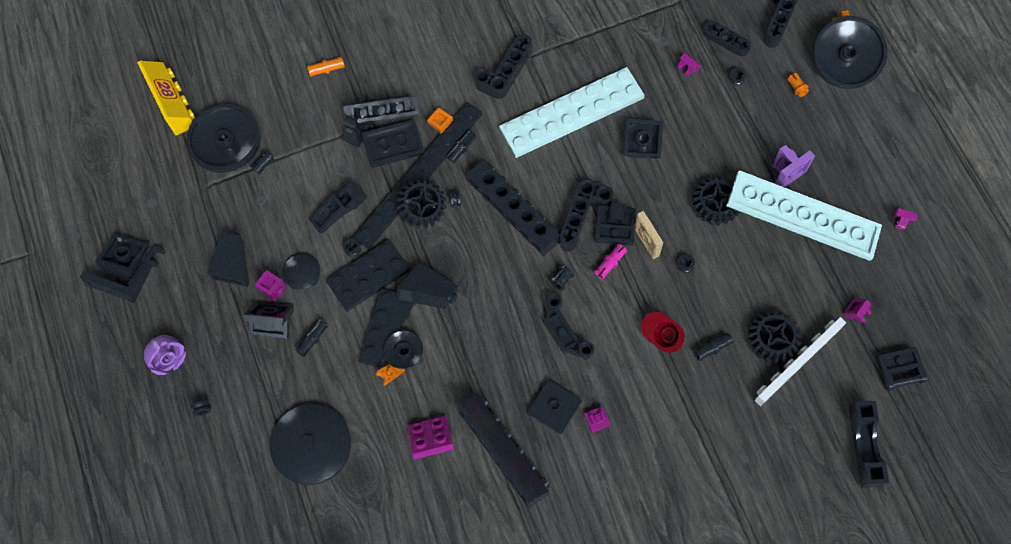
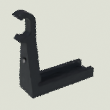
M367 95L364 96L361 103H366L368 101ZM349 115L345 122L347 127L343 141L360 148L363 142L362 132L368 131L373 121L357 123V118Z
M160 246L152 247L127 283L128 287L85 271L82 272L80 278L86 286L134 303L151 268L158 267L152 259L156 253L165 254V251Z

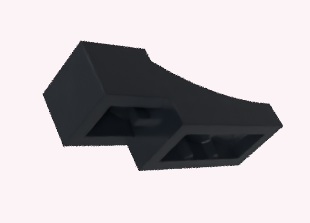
M349 182L338 194H333L312 215L309 221L319 233L323 234L341 217L353 209L356 210L367 198V195L358 184Z

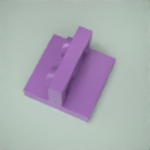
M787 145L780 148L772 165L780 173L775 184L785 188L807 172L815 155L808 151L798 158L796 153L789 149Z

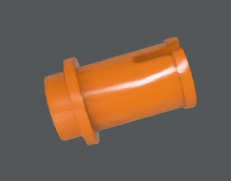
M798 73L793 74L795 77L790 75L787 80L795 89V94L799 95V97L806 95L809 92L808 85L803 83Z

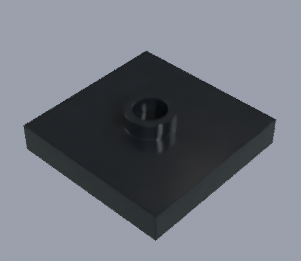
M548 380L527 414L562 435L582 400Z

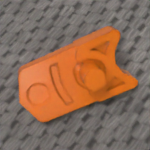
M388 364L379 369L376 375L383 378V385L385 386L401 375L405 369H398Z

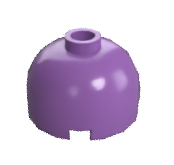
M160 335L153 338L144 349V361L148 368L157 375L168 374L166 371L172 368L176 370L183 363L186 356L181 342L169 335Z

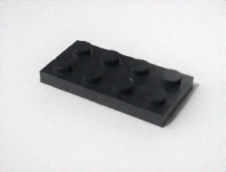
M388 239L325 281L345 311L348 312L411 270Z

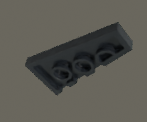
M380 290L359 357V363L379 367L385 357L384 345L387 339L392 334L400 331L416 303L398 300L396 292Z

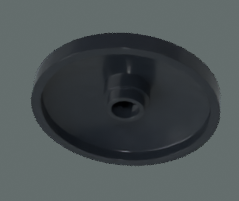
M844 16L831 21L820 31L813 46V61L820 76L829 84L842 89L860 88L876 79L886 64L888 54L887 43L880 29L871 21L858 16Z
M233 104L216 105L204 110L193 120L187 132V148L194 161L208 171L217 173L235 171L249 163L256 155L261 143L260 127L254 116L243 107Z
M318 404L302 405L286 413L276 424L270 440L271 458L277 470L290 481L301 485L321 484L336 476L345 466L351 451V435L345 421L334 410Z

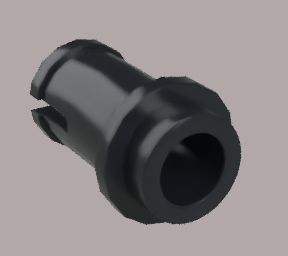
M267 151L261 153L262 156L251 166L259 175L269 163H273L272 160L274 158Z

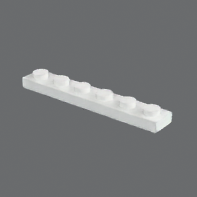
M841 317L836 322L831 320L824 327L826 331L822 335L818 333L811 340L813 344L809 348L805 345L797 353L799 357L796 360L791 359L784 366L786 370L782 374L778 371L770 379L772 383L768 387L764 385L757 391L759 396L755 402L760 406L765 403L846 322Z

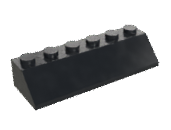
M476 393L458 400L456 407L459 414L526 506L530 509L549 495L548 488L550 486L543 477L539 478L535 473L537 469L531 461L527 462L523 457L525 452L519 444L515 446L511 441L513 436L508 429H502L499 424L501 420L495 412L491 414L488 410L489 404L483 396L480 398Z

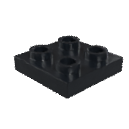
M618 202L611 203L609 206L598 205L595 243L633 246L636 208H628L623 203Z

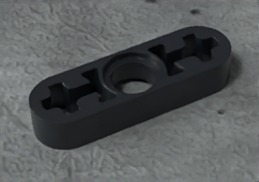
M708 21L704 26L703 34L709 40L738 56H746L749 53L751 42L745 37L716 21ZM727 35L730 36L732 40L726 42L722 39V37Z

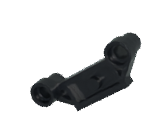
M556 293L550 294L547 297V318L543 321V324L564 355L569 353L584 360L589 359L594 354V345L589 341L582 343L579 341L560 312L562 306L561 296Z

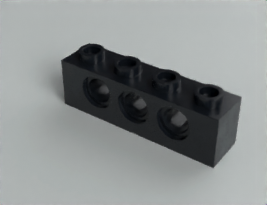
M416 96L341 106L344 124L349 115L356 117L357 123L419 114Z

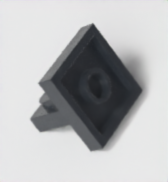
M256 301L244 314V322H249V335L288 338L289 317L294 313V305Z

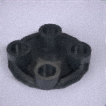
M298 254L291 257L283 267L284 280L292 289H306L315 286L319 281V263L308 254Z

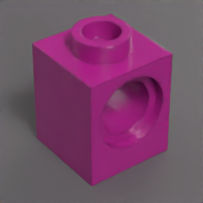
M267 270L255 284V287L261 294L274 302L278 300L287 288L280 278Z

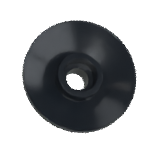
M399 331L387 339L384 345V355L391 366L398 369H408L420 361L423 355V345L416 334L409 331ZM403 349L408 350L407 354L402 355L401 351Z

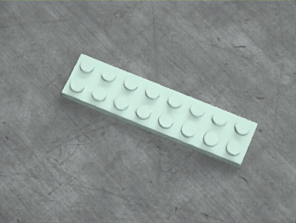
M626 67L499 126V130L513 155L517 158L644 99V94Z
M740 170L736 174L726 205L869 261L873 259L882 227L881 224Z

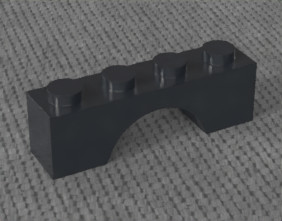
M857 401L849 406L860 485L861 488L883 487L889 483L886 462L881 458L877 445L879 418L876 401Z

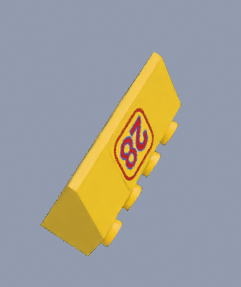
M137 62L164 119L175 135L187 131L195 116L191 109L187 110L186 106L189 104L185 96L180 95L179 92L182 90L178 82L173 81L172 78L175 76L171 68H166L163 62Z

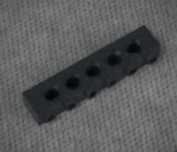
M482 160L467 173L468 183L543 257L560 243L559 230L555 226L551 227L547 223L545 216L541 213L538 214L534 210L533 205L528 200L525 201L516 188L512 189L508 185L507 179L504 176H499L490 163L487 164ZM487 180H492V181H493V183H491V184H487V183H485V182H486ZM500 192L506 193L504 196H498L497 194ZM511 205H518V206H519V207L516 208V209L510 208ZM530 217L532 220L526 222L523 218ZM543 230L545 233L537 234L536 231Z

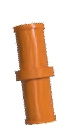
M342 57L328 61L325 59L321 63L307 66L310 77L322 73L328 74L329 71L345 68Z

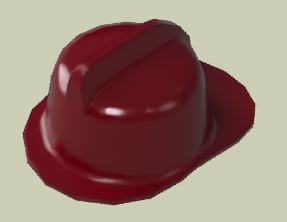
M652 312L647 314L642 320L641 331L643 336L660 350L666 353H673L682 347L685 340L684 331L678 323L661 312Z

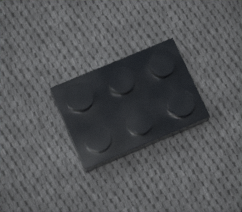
M415 119L362 132L371 168L424 154Z

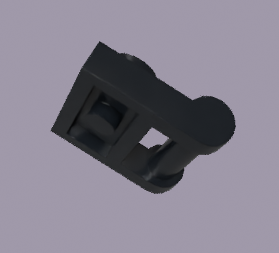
M916 347L876 357L887 391L895 390L896 387L917 382L922 384L928 381ZM913 369L916 371V375L895 380L891 376V374Z

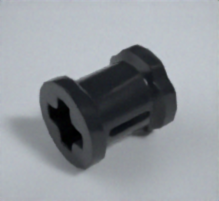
M561 265L558 273L549 281L555 288L562 291L565 289V284L568 280L574 277V273L566 266Z

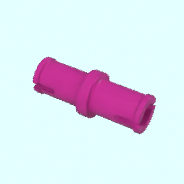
M617 244L613 251L604 257V261L594 271L596 276L603 271L599 278L604 279L612 268H616L617 262L627 253L625 247L618 252L623 245Z

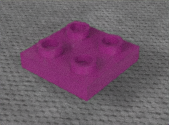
M446 416L407 425L414 460L454 450Z

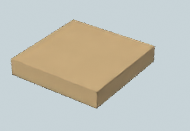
M642 211L637 214L635 232L652 259L660 256L663 241L645 212Z

